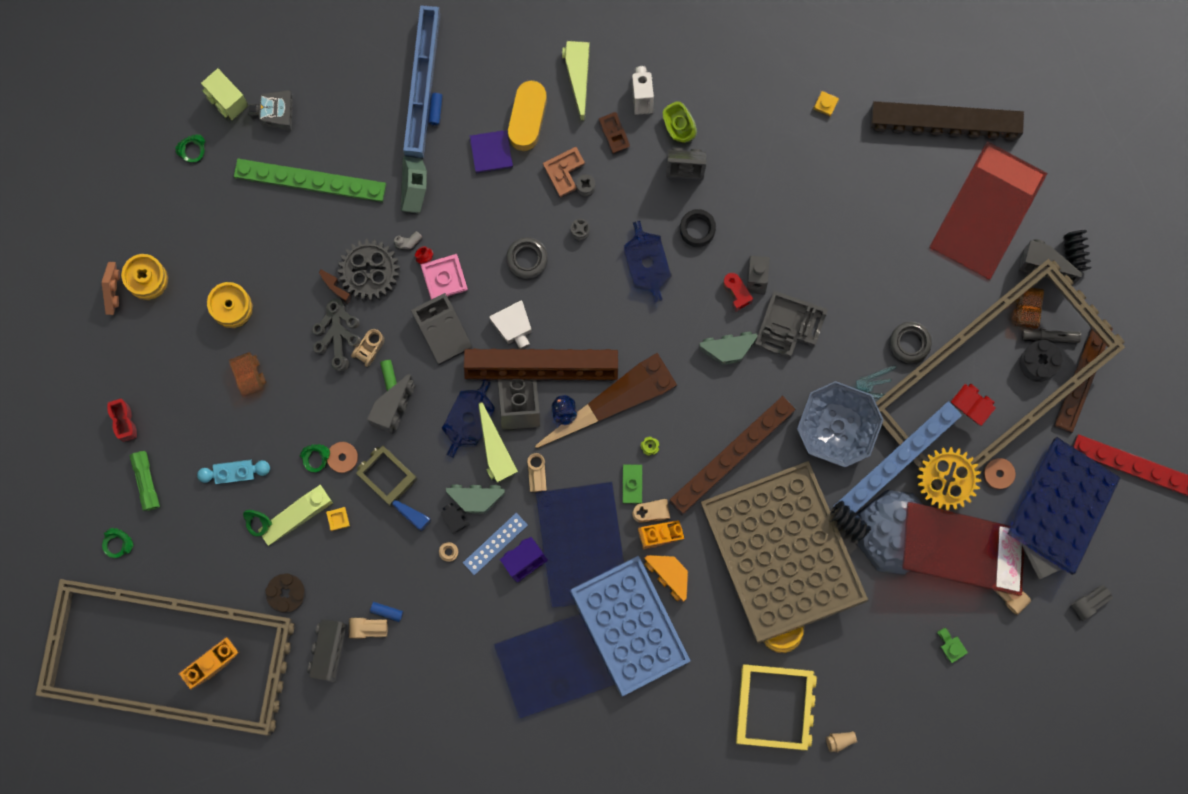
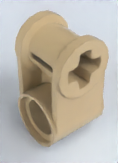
M376 329L369 330L360 345L354 349L351 357L358 358L365 363L366 367L370 366L384 344V337L381 332ZM373 335H379L380 339L377 343L370 342V338Z
M668 499L638 504L632 512L633 519L639 523L670 519ZM640 509L646 512L643 518H641V515H637Z

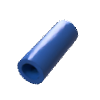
M440 93L431 94L428 121L431 125L440 124L443 97Z
M376 602L372 603L370 609L372 614L400 622L403 614L401 610Z

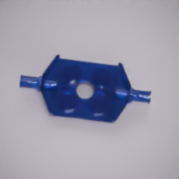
M635 221L633 222L636 232L635 236L624 245L634 286L643 290H651L655 302H658V298L659 301H662L660 287L672 277V274L669 270L661 236L644 232L641 221H637V223ZM645 258H649L653 261V265L648 268L644 267L642 261Z
M483 380L480 389L460 391L442 427V430L451 441L447 456L454 458L457 449L460 447H477V443L482 435L478 403H483L490 417L493 411H495L494 405L486 396V392L491 384L489 381ZM472 413L474 415L473 421L470 423L464 422V414Z

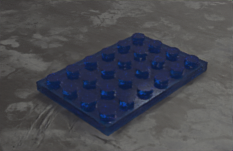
M1056 437L1053 439L1007 534L1073 575L1076 573L1121 477Z
M612 482L536 493L544 554L548 559L546 569L552 608L576 605L569 590L624 563Z
M581 614L494 644L520 719L615 685Z

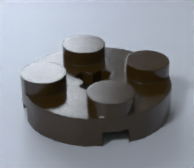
M288 573L277 575L271 579L266 587L267 602L276 611L283 613L293 612L303 604L305 587L296 576ZM283 588L286 590L290 589L289 598L281 597V590Z

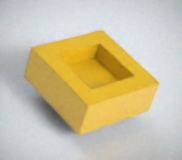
M822 91L814 110L831 117L839 98Z
M345 507L326 512L331 531L350 527Z

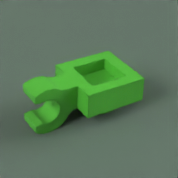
M946 628L937 632L944 642L940 648L950 663L955 662L968 653L958 636L952 639Z

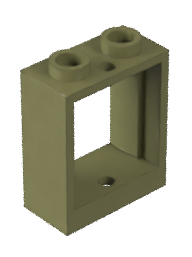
M382 446L381 448H375L370 454L372 457L367 462L363 461L357 467L358 471L356 474L391 507L393 502L397 501L418 479L391 452ZM383 454L407 475L387 496L364 475Z

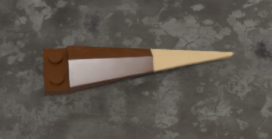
M655 353L637 364L536 444L535 447L539 448L598 421L659 397L678 385L659 354Z

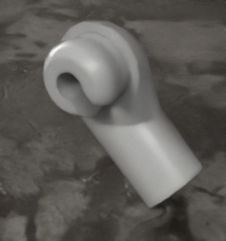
M415 231L410 238L396 236L394 243L399 249H412L423 237L419 232Z

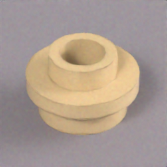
M451 542L444 543L439 549V555L446 562L454 561L458 556V548ZM447 549L452 550V554L450 556H447L445 554V551Z

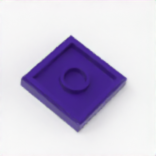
M507 130L470 135L476 173L513 168Z

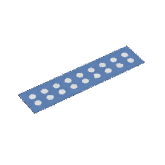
M515 513L475 550L463 564L475 575L525 529L528 524Z

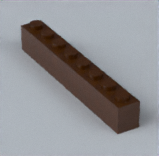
M465 349L464 377L465 379L618 380V350Z
M782 395L670 498L669 503L683 516L784 423L796 409Z

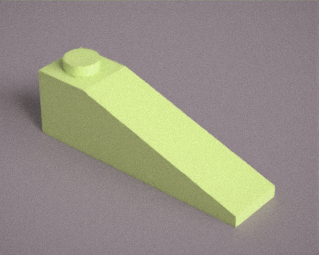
M567 41V46L563 47L562 58L566 59V68L580 119L585 120L589 42Z
M480 402L478 403L486 459L489 466L486 470L491 480L495 478L499 482L518 471L483 403Z
M321 485L317 486L271 520L272 525L267 533L262 536L263 539L270 546L332 505V500Z

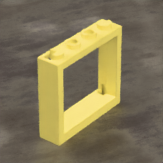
M742 665L736 744L808 750V747L812 745V735H809V727H813L814 715H810L811 707L815 705V695H812V687L816 688L817 676H813L814 671ZM751 672L806 677L801 744L745 738Z

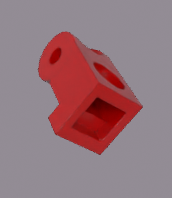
M727 274L724 278L723 286L734 298L735 301H733L732 306L737 312L751 304L753 298L737 274Z

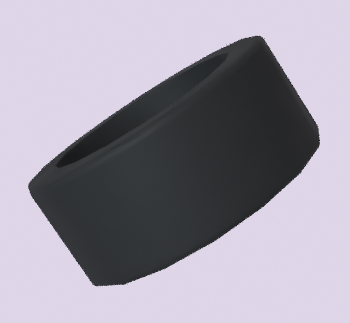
M694 209L687 212L680 223L682 239L688 245L694 247L707 245L713 239L716 231V222L713 216L702 209ZM695 217L703 218L709 225L708 234L701 239H695L687 232L688 222Z

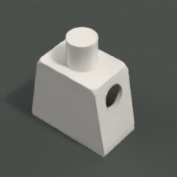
M639 66L635 68V73L632 74L635 115L653 113L654 104L651 73L646 71V67Z
M522 300L489 316L491 323L507 344L516 341L519 349H524L530 345L526 335L530 334L532 330Z

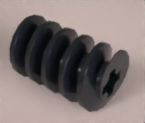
M1076 230L1063 236V239L1067 241L1064 247L1068 248L1065 251V254L1069 256L1066 260L1079 271L1092 268L1086 266L1091 260L1085 259V256L1090 255V252L1084 251L1089 245L1083 244L1084 241L1088 240V237H1082V234L1087 233V230Z
M843 501L838 502L830 511L831 516L828 521L831 523L836 520L834 524L836 528L842 525L840 532L842 533L847 530L845 535L847 538L853 535L852 543L863 539L871 530V526H867L864 520L861 521V517L856 515L853 510H850V507L845 505Z

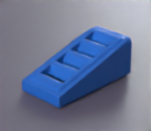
M395 500L392 504L421 532L431 522L428 516Z

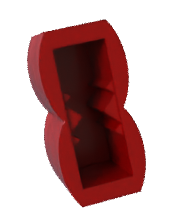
M971 383L969 386L964 384L950 403L979 426H982L996 409L993 406L995 402L988 396L984 398L978 394L980 390Z
M123 399L108 402L107 410L110 418L113 420L115 436L122 442L135 439L137 437V429L131 421L132 413L129 405Z

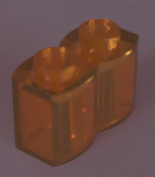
M1030 288L1015 301L1017 302V308L1013 309L1012 320L1015 321V326L1039 328L1044 289Z
M251 352L229 360L243 397L265 389L264 384L267 382L263 372L259 374L257 366H260L256 355L253 356Z

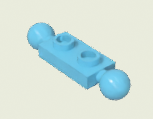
M252 459L213 464L212 471L209 468H201L197 473V478L202 483H207L214 478L215 484L254 479V473L260 476L267 475L270 471V465L264 460L258 461L256 465H253Z

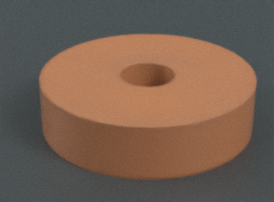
M338 442L330 447V457L327 462L335 472L348 473L356 467L358 453L351 444ZM342 454L346 455L344 461L339 460V456Z
M1002 458L990 461L985 466L983 472L984 480L988 486L997 490L1009 487L1013 483L1016 474L1014 466L1008 460ZM1001 471L1002 477H998L996 472Z

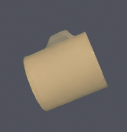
M539 453L531 454L527 462L530 492L547 491L544 457ZM535 457L540 458L542 461L541 466L537 468L531 465V460Z
M997 581L991 587L1016 615L1031 602V599L1022 590L1019 592L997 587Z
M349 618V638L387 637V620Z

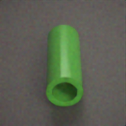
M391 360L380 362L387 391L397 384Z

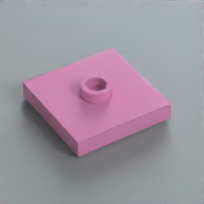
M457 254L421 264L431 300L443 293H446L448 297L468 291Z

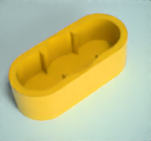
M537 81L522 83L516 92L508 127V136L511 145L520 151H528L535 147L540 135L547 96L545 88Z

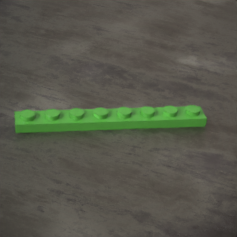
M237 159L234 173L235 179L382 203L386 190V183L243 159Z

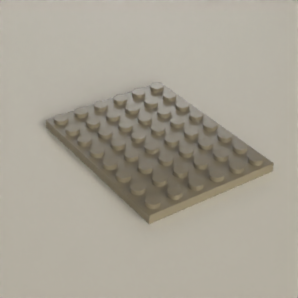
M809 461L701 502L758 644L868 602L866 593L839 530L834 526L835 521L831 523L828 521L831 516L830 509Z

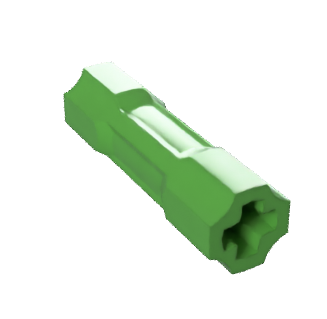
M140 451L130 454L143 511L159 508L160 505L152 481L147 452Z

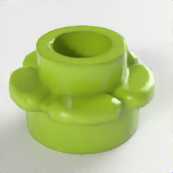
M646 437L641 442V449L645 455H655L659 451V441L657 439Z

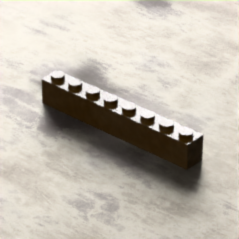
M873 101L871 106L870 128L880 132L888 129L894 130L896 133H903L905 131H912L914 134L931 132L932 135L948 133L950 136L955 137L963 134L969 135L971 138L987 136L989 139H998L999 137H1006L1007 140H1017L1023 134L1024 111Z

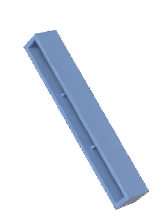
M420 5L403 149L405 156L424 158L440 22L439 7Z
M948 401L838 502H845V505H848L850 510L856 513L962 416L960 412Z

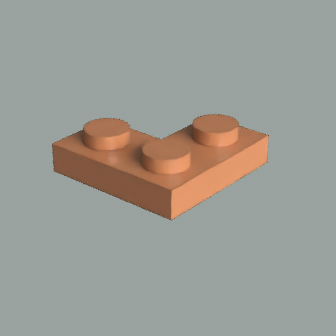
M577 147L543 163L559 197L577 189L569 172L585 165Z
M108 262L101 282L106 315H114L115 308L119 306V297L115 295V291L117 290V281H120V270L117 269L116 262Z

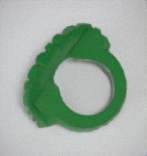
M196 134L188 136L184 140L182 139L175 147L176 154L187 162H198L205 153L204 137ZM194 142V144L200 147V155L195 159L188 158L185 153L186 144Z
M321 444L308 445L302 449L299 457L303 459V465L308 471L319 472L325 467L330 457V449ZM313 451L319 452L322 458V463L318 468H313L309 464V457Z
M255 510L243 512V518L246 520V527L250 534L260 537L267 533L272 525L269 517ZM254 516L259 517L262 523L260 533L254 532L251 528V520Z
M110 528L104 532L105 538L102 542V548L107 556L118 558L125 553L128 554L133 549L134 544L131 537L122 530ZM119 537L123 541L122 549L119 553L113 554L108 549V542L113 538Z

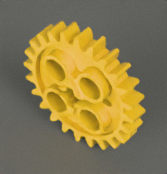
M943 447L941 454L935 450V457L928 455L930 461H922L926 467L919 468L923 472V475L917 476L923 479V482L918 484V486H924L921 493L927 492L928 495L925 500L932 498L931 505L938 502L939 509L943 504L946 505V510H949L950 505H953V508L956 510L958 503L964 507L963 501L966 500L970 503L969 496H977L973 490L980 489V487L975 485L976 482H981V479L976 478V475H979L981 472L974 470L978 464L972 465L971 462L974 458L967 459V452L960 455V449L953 453L952 447H950L949 452H946ZM940 461L948 463L949 468L947 471H939L937 465ZM956 462L952 475L955 481L950 482L946 495H943L946 484L944 475H949L952 463ZM957 468H966L967 476L959 478L956 474ZM934 479L941 480L943 485L940 490L932 488L931 482ZM954 485L961 488V494L957 497L950 494V488Z

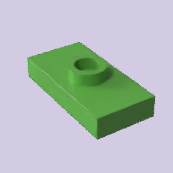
M623 465V504H642V465Z

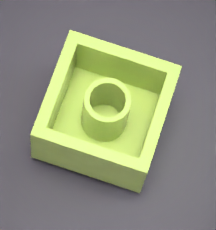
M218 68L201 83L204 88L202 92L206 95L205 97L212 105L215 103V106L224 118L228 116L233 120L249 106L244 95Z

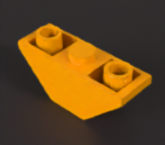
M679 520L638 528L643 550L685 539Z
M647 555L644 558L646 562L644 566L651 573L654 571L659 576L657 580L663 587L668 586L672 590L670 594L677 602L679 600L684 602L687 599L688 571L675 557Z
M226 637L180 672L179 675L188 687L193 689L226 667L239 652Z

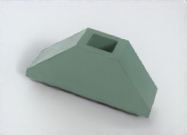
M403 156L401 211L420 213L426 192L427 170L422 158Z
M744 332L740 334L741 336L737 337L725 335L719 340L706 338L703 339V342H700L699 348L721 365L739 363L755 343L757 333Z
M451 485V488H446L447 494L466 514H486L505 495V489H501V486L490 485L489 489L482 488L481 485H470V488H462V485Z

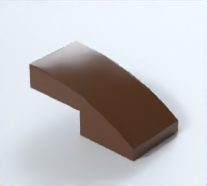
M617 112L598 118L612 153L630 147Z
M321 269L319 274L326 286L339 299L348 304L352 298L351 295L337 287L339 281L336 277Z

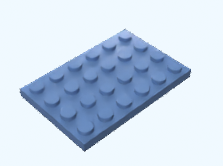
M639 556L569 590L621 696L690 662L688 654Z

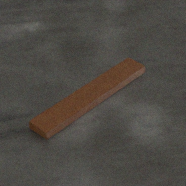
M1092 328L1074 375L1106 348V344ZM1096 372L1064 398L1054 427L1071 434L1073 433Z

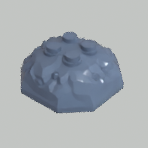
M835 381L810 392L797 431L808 454L839 466L847 467L871 455L884 419L872 394Z
M886 490L856 513V515L861 517V521L864 520L867 526H871L870 532L858 541L857 546L877 571L905 575L935 552L938 523L914 493Z

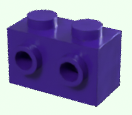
M530 537L522 540L519 546L513 550L507 551L500 561L511 577L518 583L547 562L548 559L535 540Z

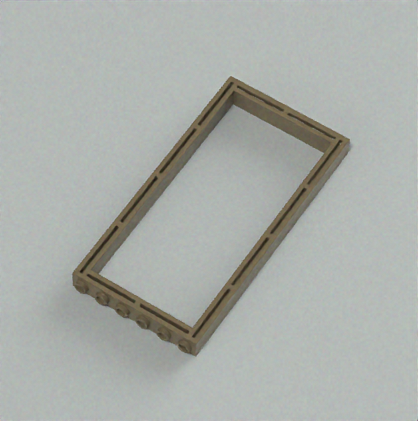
M1047 259L876 402L884 419L882 425L899 445L909 438L885 409L1045 276L1048 277L1108 348L977 455L971 462L972 465L978 464L974 469L975 471L1123 350L1125 342L1120 335L1112 333L1110 330L1112 326L1105 319L1101 320L1097 315L1099 311L1092 304L1089 306L1086 303V296L1080 290L1076 291L1073 288V281L1067 275L1063 276L1060 273V266L1054 260L1051 262ZM922 453L913 460L919 468L926 467L922 462L923 460L929 461ZM963 467L956 474L959 478H965L967 470ZM953 477L946 481L943 495H946L950 482L955 481ZM934 479L931 482L937 490L942 488L941 480ZM957 485L952 486V487L950 488V492H951L954 488H956Z
M60 579L36 695L270 736L276 727L274 714L279 711L280 701H277L278 694L282 693L284 682L281 681L282 673L285 674L287 670L285 657L286 654L290 653L291 643L288 641L289 636L293 635L295 624L292 623V619ZM73 593L277 628L259 723L55 688L54 685Z

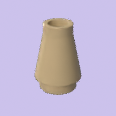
M853 731L835 733L826 737V743L830 752L835 751L837 753L857 743V738Z

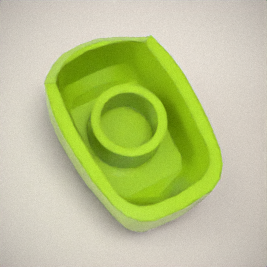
M679 101L666 106L663 109V118L671 137L683 143L692 141L697 134L695 121L686 106Z

